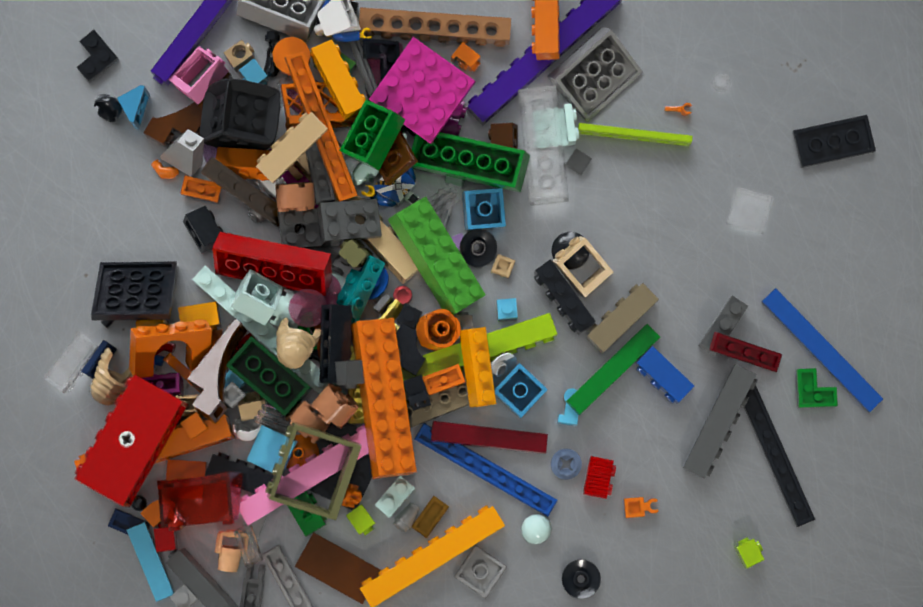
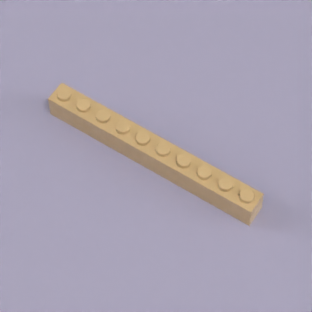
M283 134L277 140L281 142L286 136ZM305 152L294 165L311 182ZM334 192L335 202H338L337 197H336L335 192ZM358 195V196H356V197H353V198H350V199H347V200H344V201L366 200V199H364V198L361 199V198L359 197V195ZM379 215L381 238L362 240L381 261L385 262L386 267L404 285L419 270L402 242L395 236V231L390 226L387 227ZM355 216V221L358 224L365 223L363 216Z

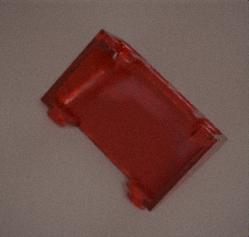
M223 472L210 476L157 481L161 528H169L170 532L180 531V527L216 522H222L223 525L235 524L234 520H238L243 483L242 472Z

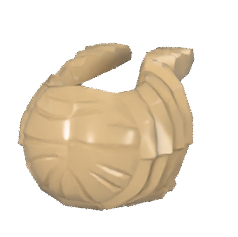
M285 318L281 321L276 331L277 357L285 367L297 369L311 356L313 348L320 338L321 330L315 329L313 335H310L304 330L289 328V320Z
M109 347L101 355V360L98 361V366L96 367L95 378L90 385L91 395L94 400L108 406L114 404L117 397L124 393L129 377H133L129 367L123 374L108 369L109 361L113 356Z

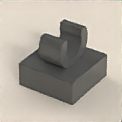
M385 293L382 297L373 299L374 303H376L373 308L382 316L388 305L393 303L394 300Z

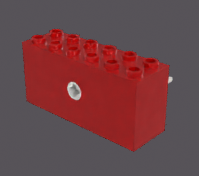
M135 374L127 380L125 384L126 390L123 395L120 394L117 397L114 411H110L106 416V424L103 430L100 429L95 436L96 442L93 447L90 446L86 451V459L83 465L79 464L75 471L76 477L74 478L119 505L129 508L188 406L187 403Z

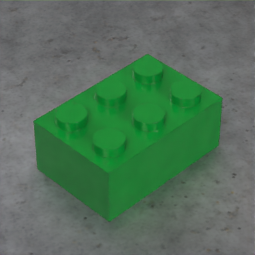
M365 100L339 151L379 171L406 119L392 110Z

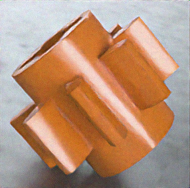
M348 484L342 506L354 508L355 504L360 503L362 493L358 490V485Z

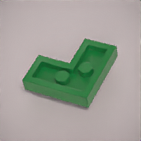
M816 368L796 369L798 408L838 406L837 387H817Z

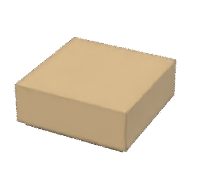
M497 254L491 272L509 279L516 260Z

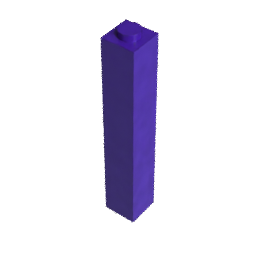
M204 0L151 69V73L154 76L153 79L160 85L165 83L169 86L171 82L168 79L197 49L233 0Z

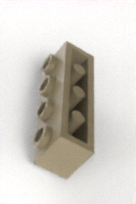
M644 283L640 286L636 284L629 290L630 296L626 299L622 297L615 304L617 308L612 313L608 310L601 317L603 321L599 325L595 323L588 329L589 335L586 338L602 354L659 300Z
M466 380L461 385L429 396L431 405L415 411L412 410L409 399H407L410 428L468 406L469 399Z

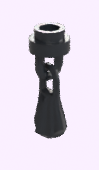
M267 31L265 41L269 42L263 70L268 77L273 78L277 76L279 70L273 62V57H270V53H273L275 42L280 41V36L277 31Z

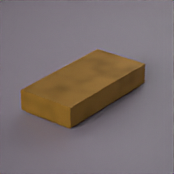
M433 496L413 523L412 528L427 538L449 506Z

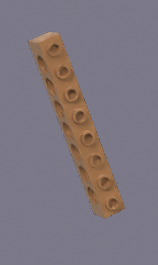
M360 7L359 25L361 30L359 32H362L364 28H370L371 32L365 33L364 36L374 37V35H377L384 39L400 37L401 40H411L414 37L419 38V41L429 42L430 39H434L440 43L457 41L458 44L462 42L468 44V42H475L476 45L480 46L490 43L497 47H505L510 43L511 18ZM378 20L384 23L383 26L379 28L375 27L373 24L375 21ZM395 22L402 23V27L399 29L393 28L392 25ZM418 23L421 25V28L413 30L411 25ZM436 24L440 29L433 32L430 30V26ZM451 26L459 28L456 33H451L448 29ZM470 27H475L478 32L470 34L467 30ZM492 28L495 29L497 33L493 36H490L486 33V31Z

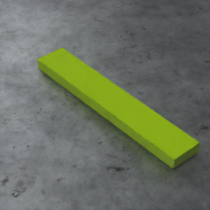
M579 123L578 125L579 134L688 147L691 145L693 138L691 135L585 123Z

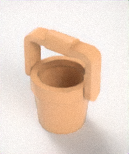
M230 529L217 533L215 552L218 553V570L237 572L241 555H244L246 552L247 534L239 532V530ZM223 536L242 537L240 547L222 545Z

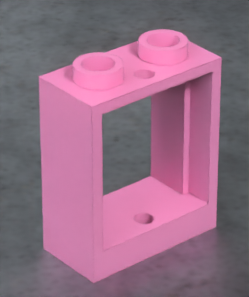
M199 46L168 80L180 92L196 104H199L205 98L208 87L221 80L229 71L224 66L225 62L218 55L215 56L208 48L204 50ZM208 62L212 64L192 87L188 85Z

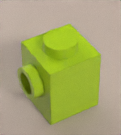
M362 504L346 515L359 535L362 533L367 535L374 530L373 525L376 523Z
M746 537L737 542L738 546L734 547L744 568H749L765 560L761 553L763 548L759 541L755 542L754 539L749 540Z

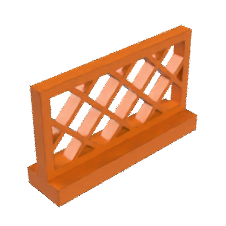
M315 82L320 95L327 100L324 107L326 108L331 103L337 108L333 98L323 92V89L326 87L325 83ZM294 83L281 84L286 131L291 126L295 128L300 123L298 121L303 113L305 114L303 107L296 102L299 96L297 95L293 100L287 95L286 90L293 89L296 91ZM292 105L301 110L299 115H290L289 109ZM326 110L332 128L352 127L357 117L356 115L344 121L339 110L336 113H330Z

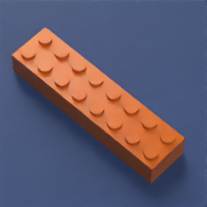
M394 318L356 321L351 325L355 360H362L364 384H359L372 478L410 475L417 472Z
M223 414L216 424L209 419H202L208 429L192 440L181 424L176 425L155 464L235 439L229 416ZM85 454L78 456L79 459L74 461L76 469L79 464L83 465L86 459Z

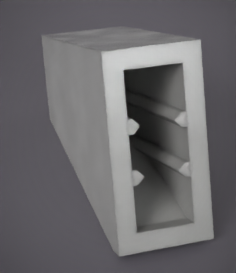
M188 129L168 146L160 156V159L192 177L203 162L204 138Z

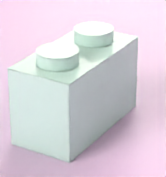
M399 476L375 506L391 518L415 488L403 477Z

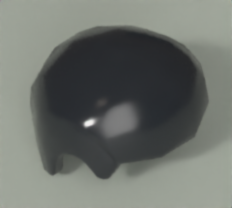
M110 94L97 96L94 107L98 106L97 114L109 122H116L123 110L118 99Z

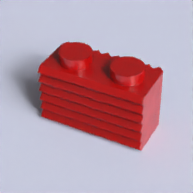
M590 456L583 495L607 499V495L611 496L613 484L609 483L611 476L614 477L616 472V465H613L614 460Z

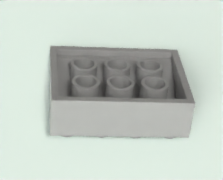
M238 0L236 15L307 42L317 22V14L322 9L325 0Z
M601 27L547 77L570 104L572 103L574 109L588 122L643 71L613 31Z

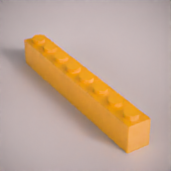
M487 505L477 511L479 515L472 518L470 515L461 521L463 525L458 528L452 526L444 531L446 535L439 539L436 536L429 540V546L426 548L418 547L411 552L413 556L408 559L404 556L394 562L396 566L392 569L386 567L378 572L379 577L374 580L370 577L363 581L360 590L371 607L377 606L503 528L505 524L493 506L490 508Z

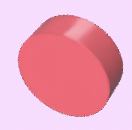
M399 286L394 290L393 298L394 300L397 299L402 305H405V303L409 304L412 300V292L406 286Z

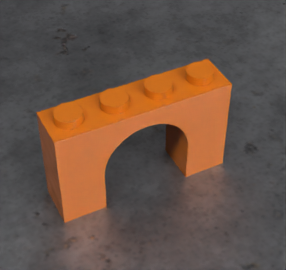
M201 319L191 322L180 321L174 324L131 328L129 370L133 376L135 374L140 378L154 376V357L157 350L169 341L179 340L186 343L185 362L192 372L202 361L204 355L211 350L212 328L206 320Z

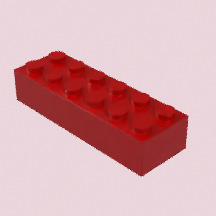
M219 232L212 248L215 274L243 280L251 269L286 289L326 296L332 282L331 253Z

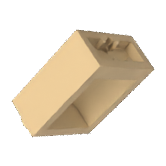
M582 236L573 238L569 242V246L565 250L562 249L554 256L555 259L552 260L579 295L587 297L613 273L612 269L589 241ZM584 246L601 267L580 284L563 263Z

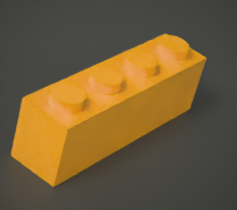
M331 39L311 48L310 56L345 121L358 115L366 98L357 89L359 87L355 77H351L348 63L343 61L340 56L341 50L339 46L334 44Z
M486 327L461 330L460 342L469 406L496 404Z

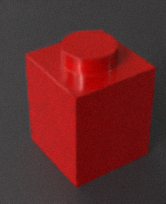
M170 523L158 524L159 528L154 529L156 552L178 549L175 526H170Z

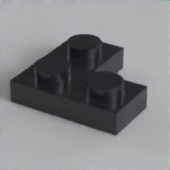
M92 30L80 40V43L91 56L77 66V69L90 83L119 59L95 30Z
M369 38L362 40L363 59L380 60L381 79H384L400 56L399 41Z

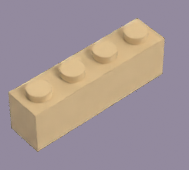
M312 112L309 115L307 113L303 114L298 120L300 123L295 128L291 126L284 133L286 137L281 142L277 140L270 147L272 151L268 155L264 153L256 161L258 163L256 167L272 183L281 177L328 131V128Z

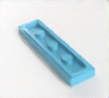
M146 522L127 529L156 602L172 596L174 590L160 556L156 552V547Z

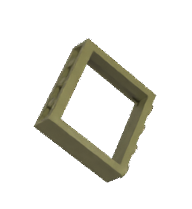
M292 422V425H288L285 437L287 439L285 445L282 444L279 449L278 455L280 459L278 463L274 464L272 470L274 477L272 482H268L265 493H268L267 497L269 500L336 520L362 446L357 442ZM297 430L349 447L328 509L276 493Z

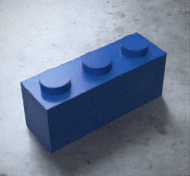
M653 346L635 364L637 366L636 370L644 377L647 375L652 380L650 383L657 390L661 388L666 393L664 395L665 398L671 403L675 402L678 404L694 387Z

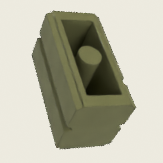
M345 240L339 246L341 248L339 255L347 260L353 268L363 267L368 256H373V253L368 248H364L365 245L360 240Z

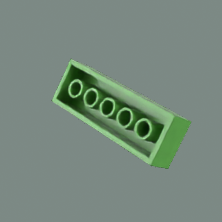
M426 196L388 219L442 309L449 310L454 315L486 295Z

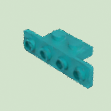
M371 255L368 256L361 272L351 268L350 273L346 276L345 284L338 294L337 304L352 305L353 317L351 325L359 321L385 265V262Z

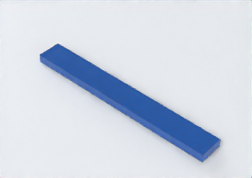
M776 288L762 301L770 312L868 412H871L883 400L873 387Z
M423 423L414 440L547 517L550 515L558 501L557 499L464 445L431 441L432 427Z

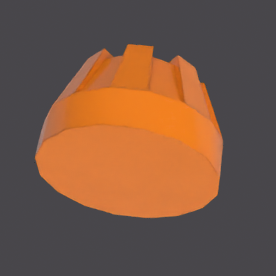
M286 37L280 40L275 45L272 53L276 68L281 73L291 76L284 58L304 51L309 64L311 56L307 44L296 37Z

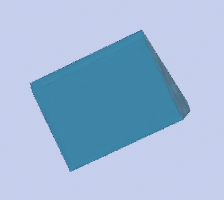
M143 85L117 98L129 121L137 130L140 129L150 93Z

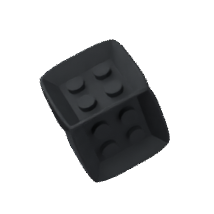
M222 79L211 84L205 94L201 117L200 136L204 138V144L216 148L269 149L275 142L278 130L281 103L280 91L271 86L241 79Z

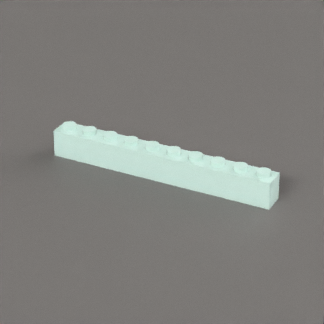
M204 266L192 280L277 356V330L269 322L264 326L233 309L231 305L236 293L207 266ZM309 358L300 368L291 369L318 394L329 384L319 383L320 368ZM343 389L341 390L343 394H347Z

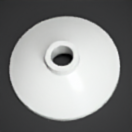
M504 353L491 363L494 387L498 386L517 366V358L512 353Z

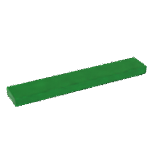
M646 324L583 384L566 403L578 415L582 414L660 336Z

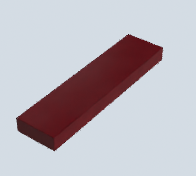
M714 332L709 348L710 351L772 372H777L782 357L780 353L718 332Z

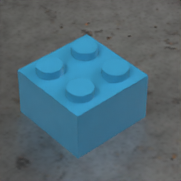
M502 188L462 192L465 230L502 228L506 226Z
M520 363L494 389L495 396L520 419L548 390Z

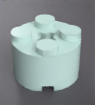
M284 288L283 292L286 295H281L276 311L272 315L275 317V321L270 320L269 323L279 327L281 321L287 318L289 320V328L297 329L300 319L297 317L300 312L303 313L308 302L305 301L306 297Z

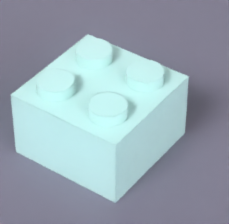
M250 269L239 284L231 307L265 326L276 311L284 287Z

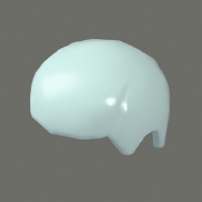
M534 514L526 518L521 527L523 538L531 544H540L546 541L552 531L550 520L540 514Z

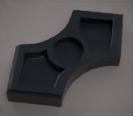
M402 323L396 332L397 343L402 353L401 368L416 376L426 358L417 349L416 341L418 337L416 331Z

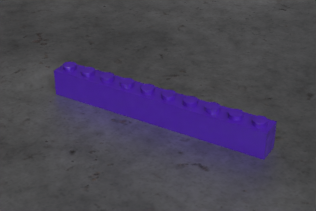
M581 0L580 6L576 10L572 8L566 14V19L562 22L559 20L560 57L614 10L622 0ZM532 45L524 51L525 55L521 59L516 58L510 64L511 68L507 71H501L496 76L497 80L493 84L489 82L482 89L483 92L479 96L475 95L468 101V111L484 126L558 59L537 60L536 54H532Z

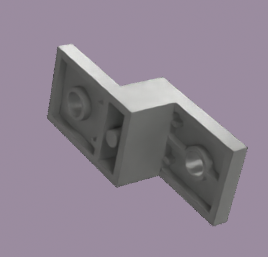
M377 199L320 203L317 209L278 212L281 244L307 249L339 246L345 240L381 238L382 236ZM355 216H363L365 223L358 224L355 221ZM296 225L303 226L304 233L297 234L294 227Z

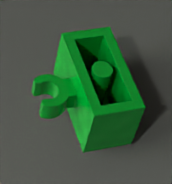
M307 491L294 498L313 505L318 503L312 493L308 494ZM288 506L305 537L327 525L325 523L327 517Z

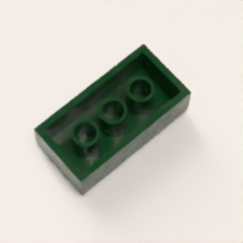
M252 336L226 364L230 370L285 417L312 389L291 369L280 363L276 356Z

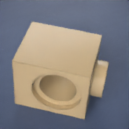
M241 40L223 53L237 72L254 59L252 53L255 51L249 43L245 44ZM239 51L246 53L243 58H237L236 54Z
M256 391L245 393L246 396L238 403L241 421L264 417L265 399L263 397L260 398Z

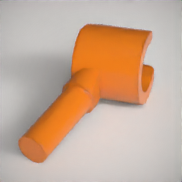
M685 103L677 107L665 106V111H677L687 116L692 112H686L684 107H691L692 104Z

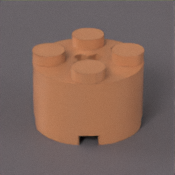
M314 182L275 185L278 212L315 209Z
M329 383L311 406L322 414L321 419L325 423L330 424L332 422L335 426L342 429L358 409V404L348 393L346 395L343 394L340 387Z
M305 400L303 402L299 401L285 418L286 421L292 420L289 423L290 425H292V422H296L323 432L330 426L321 419L322 414L314 412L315 409L311 406V403ZM298 431L305 438H307V436L312 437L311 442L314 444L320 438L314 435Z

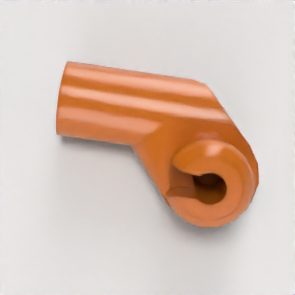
M158 159L151 163L152 168L162 179H173L179 174L177 168L173 166L164 167Z

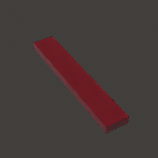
M433 421L431 441L546 454L548 434Z

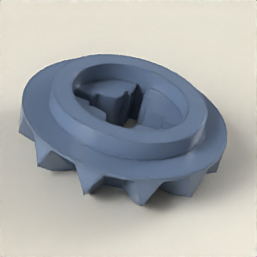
M561 449L551 459V469L560 479L569 480L576 477L582 467L580 456L571 449ZM560 458L564 459L565 461H567L568 459L570 460L571 458L573 459L569 464L572 471L568 468L560 470L561 466L563 465V463L561 462L562 460Z

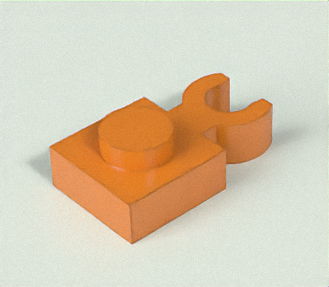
M643 497L624 498L625 518L645 517V511L657 513L658 509L653 510L650 508V504L657 502V499H650L644 503Z

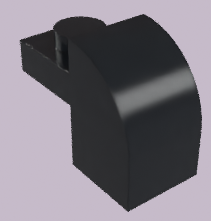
M422 375L403 380L413 411L431 405Z

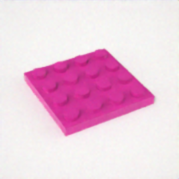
M413 37L369 100L394 111L406 119L403 125L432 144L476 81Z

